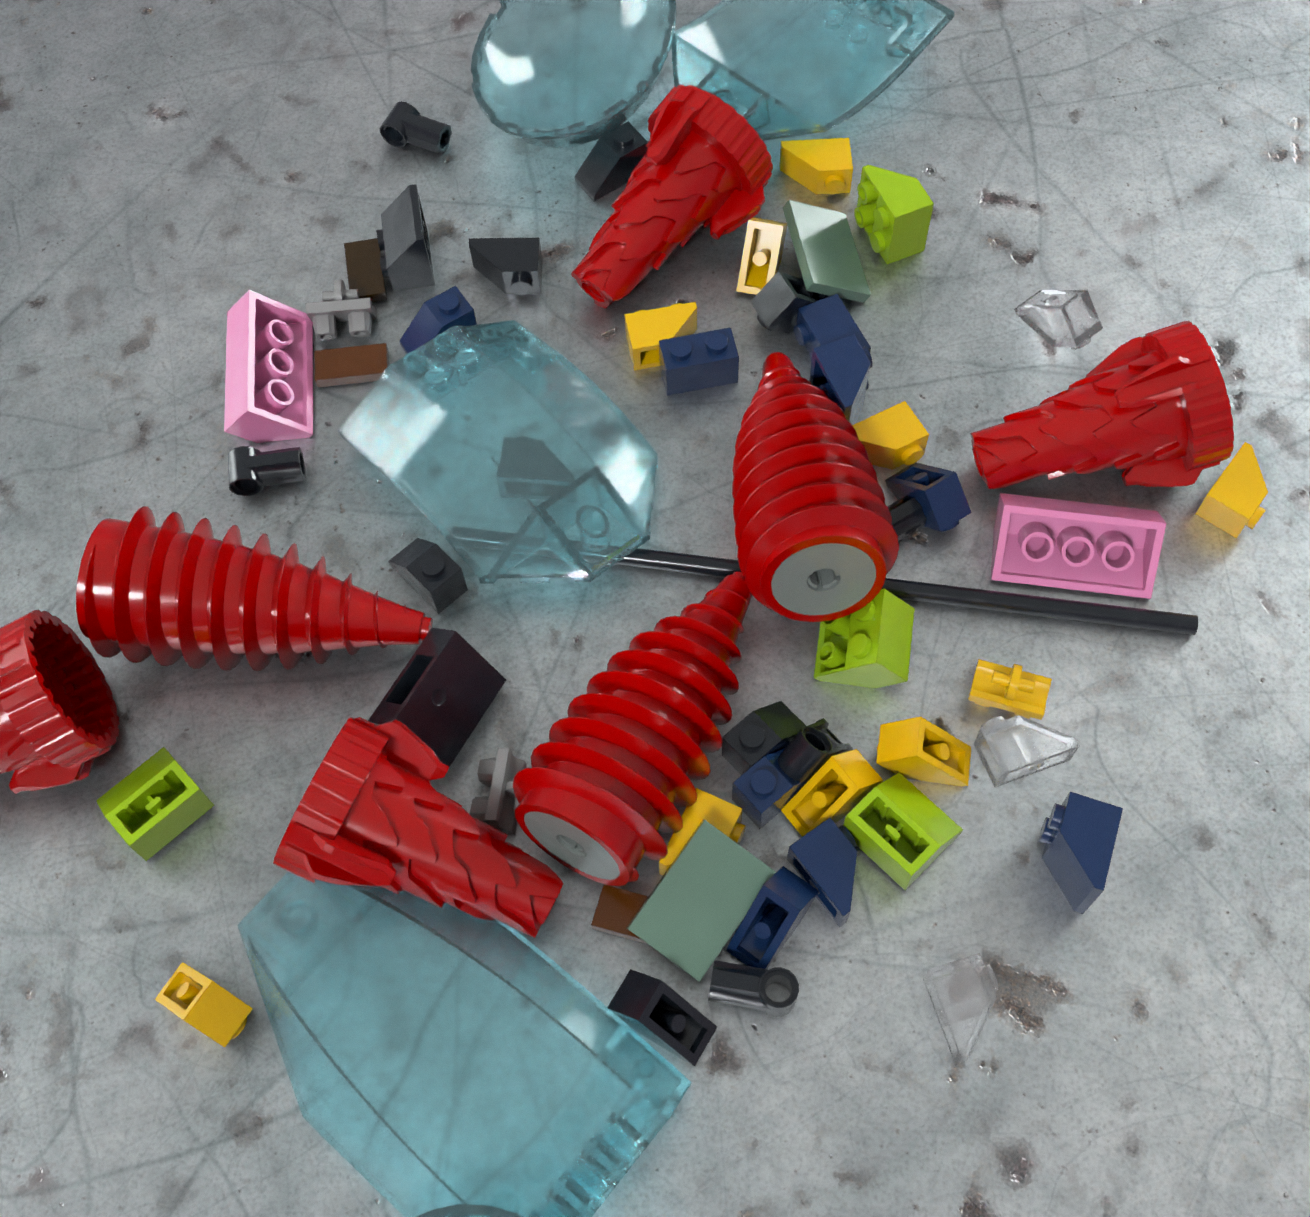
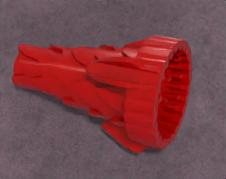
M678 85L670 90L648 118V131L651 135L650 140L645 145L647 152L631 172L626 188L611 205L615 210L596 233L589 247V252L571 273V276L576 279L579 286L593 298L596 305L606 309L614 301H620L628 295L641 280L646 278L653 268L659 270L678 245L683 247L701 225L706 227L710 223V235L714 239L719 240L722 235L734 231L756 216L761 210V206L765 202L763 189L772 176L773 164L771 162V155L767 151L764 141L748 121L736 112L732 106L723 102L716 95L692 85Z
M1183 321L1146 333L1143 338L1137 337L1129 340L1086 374V378L1069 385L1068 390L1044 399L1038 406L1004 416V423L970 433L974 461L982 480L986 482L988 489L1008 487L1046 474L1048 480L1073 472L1089 474L1113 466L1117 470L1125 469L1121 474L1125 486H1189L1195 484L1203 469L1219 465L1221 461L1230 458L1234 448L1233 417L1224 379L1206 338L1199 331V328L1190 321Z
M34 610L0 628V774L15 770L9 783L10 790L15 794L22 791H37L68 785L88 777L91 773L94 758L110 751L111 746L117 741L116 737L119 736V717L117 715L116 703L101 668L75 632L57 616H52L47 611Z
M351 717L347 720L305 791L280 842L273 862L274 865L313 884L320 880L337 885L380 886L398 895L400 891H406L441 909L444 903H447L479 919L490 921L496 919L534 939L540 926L547 919L563 886V881L548 865L525 853L521 848L505 841L507 838L506 833L472 817L462 808V805L436 791L429 781L444 778L450 766L442 763L429 746L404 723L396 719L380 725H375L361 717Z

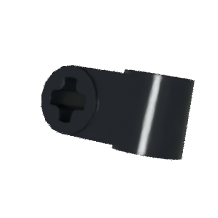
M823 718L811 725L803 726L779 755L778 763L784 773L798 782H807L831 756L853 750L849 743L843 744L828 729L829 723Z

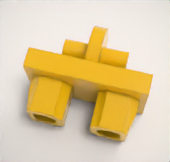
M978 659L968 700L989 708L991 706L1010 711L1024 718L1030 719L1032 717L1042 720L1052 679L1022 671V665L1013 664L1012 668Z

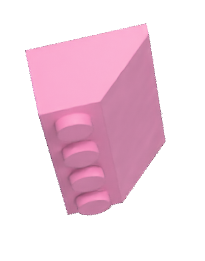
M248 290L227 311L224 432L255 443L310 438L313 435V322L302 311Z
M1000 493L993 532L991 580L1151 599L1167 523L1159 512L1155 510Z

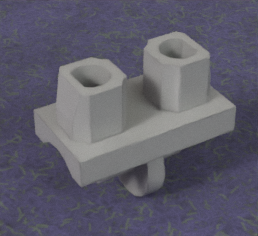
M343 280L334 281V291L322 292L323 302L305 303L306 314L313 322L314 331L319 340H333L337 338L336 322L347 321L349 322V333L352 337L371 336L372 319H377V309L373 307L370 298L359 299L358 289L346 290Z
M498 748L496 757L480 760L477 773L478 779L482 784L491 786L489 796L475 797L472 800L470 815L506 834H515L517 824L515 809L519 802L514 794L513 779L518 771L527 768V763L513 756L510 748Z

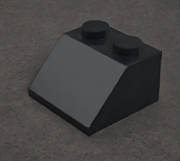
M413 184L409 185L381 214L382 229L376 230L380 251H385V256L380 257L383 278H390L393 291L435 285L428 230L417 185Z

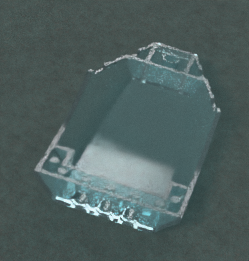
M287 872L237 925L302 1116L404 1217H592L669 1120L692 1083L564 969L514 928L496 919H479L447 903H444L441 909L406 891H400L398 895L380 886L337 885L320 880L313 884Z

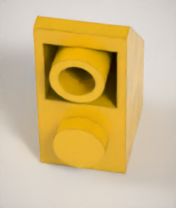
M696 302L677 303L668 307L639 310L634 313L624 314L626 339L634 371L660 366L659 340L695 333L697 330Z

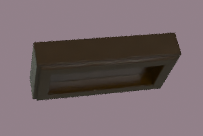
M378 239L344 243L349 289H358L359 299L370 298L372 302L387 300L385 278H383L380 266L382 253L379 248Z

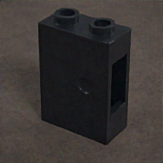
M431 628L368 721L375 725L395 719L404 723L434 751L442 763L451 766L506 682V679L459 633L453 630Z

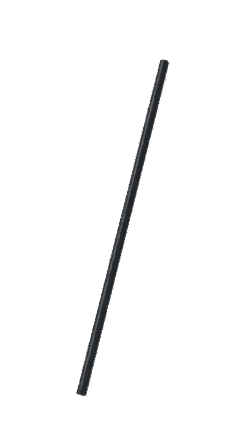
M453 526L451 532V545L719 578H725L727 575H732L737 571L741 572L738 560L458 526ZM886 578L882 589H886L901 600L1195 635L1198 629V616L891 578Z

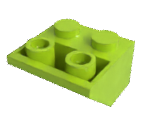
M872 165L863 166L861 180L857 186L858 201L857 208L854 209V216L857 225L860 228H864L870 237L873 250L876 253H880L887 265L923 252L925 250L934 203L919 180L915 177Z
M881 589L877 596L860 610L842 618L820 622L814 679L822 682L874 689L907 682L915 608L886 589Z
M165 747L161 748L96 800L105 818L128 846L145 861L149 860L214 806Z
M900 772L875 786L846 815L843 824L854 837L857 846L904 890L963 831L959 825Z

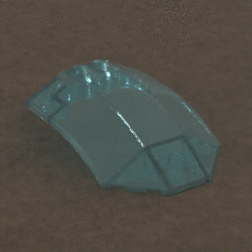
M722 0L687 25L675 31L670 29L674 86L692 85L721 98L723 102L732 106L736 112L748 121L763 141L825 132L855 115L885 91L955 17V12L935 0Z
M515 320L470 326H454L438 334L435 338L414 351L409 352L384 370L380 379L339 430L342 438L384 474L428 518L479 578L480 584H494L499 578H519L520 583H550L551 578L574 577L575 582H591L650 540L651 513L654 507L658 454L627 416L589 377L563 355Z

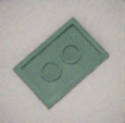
M788 200L783 206V212L806 291L829 296L838 294L840 298L864 303L871 296L846 214Z
M702 820L627 926V929L700 982L747 914L763 884L776 871L709 822Z

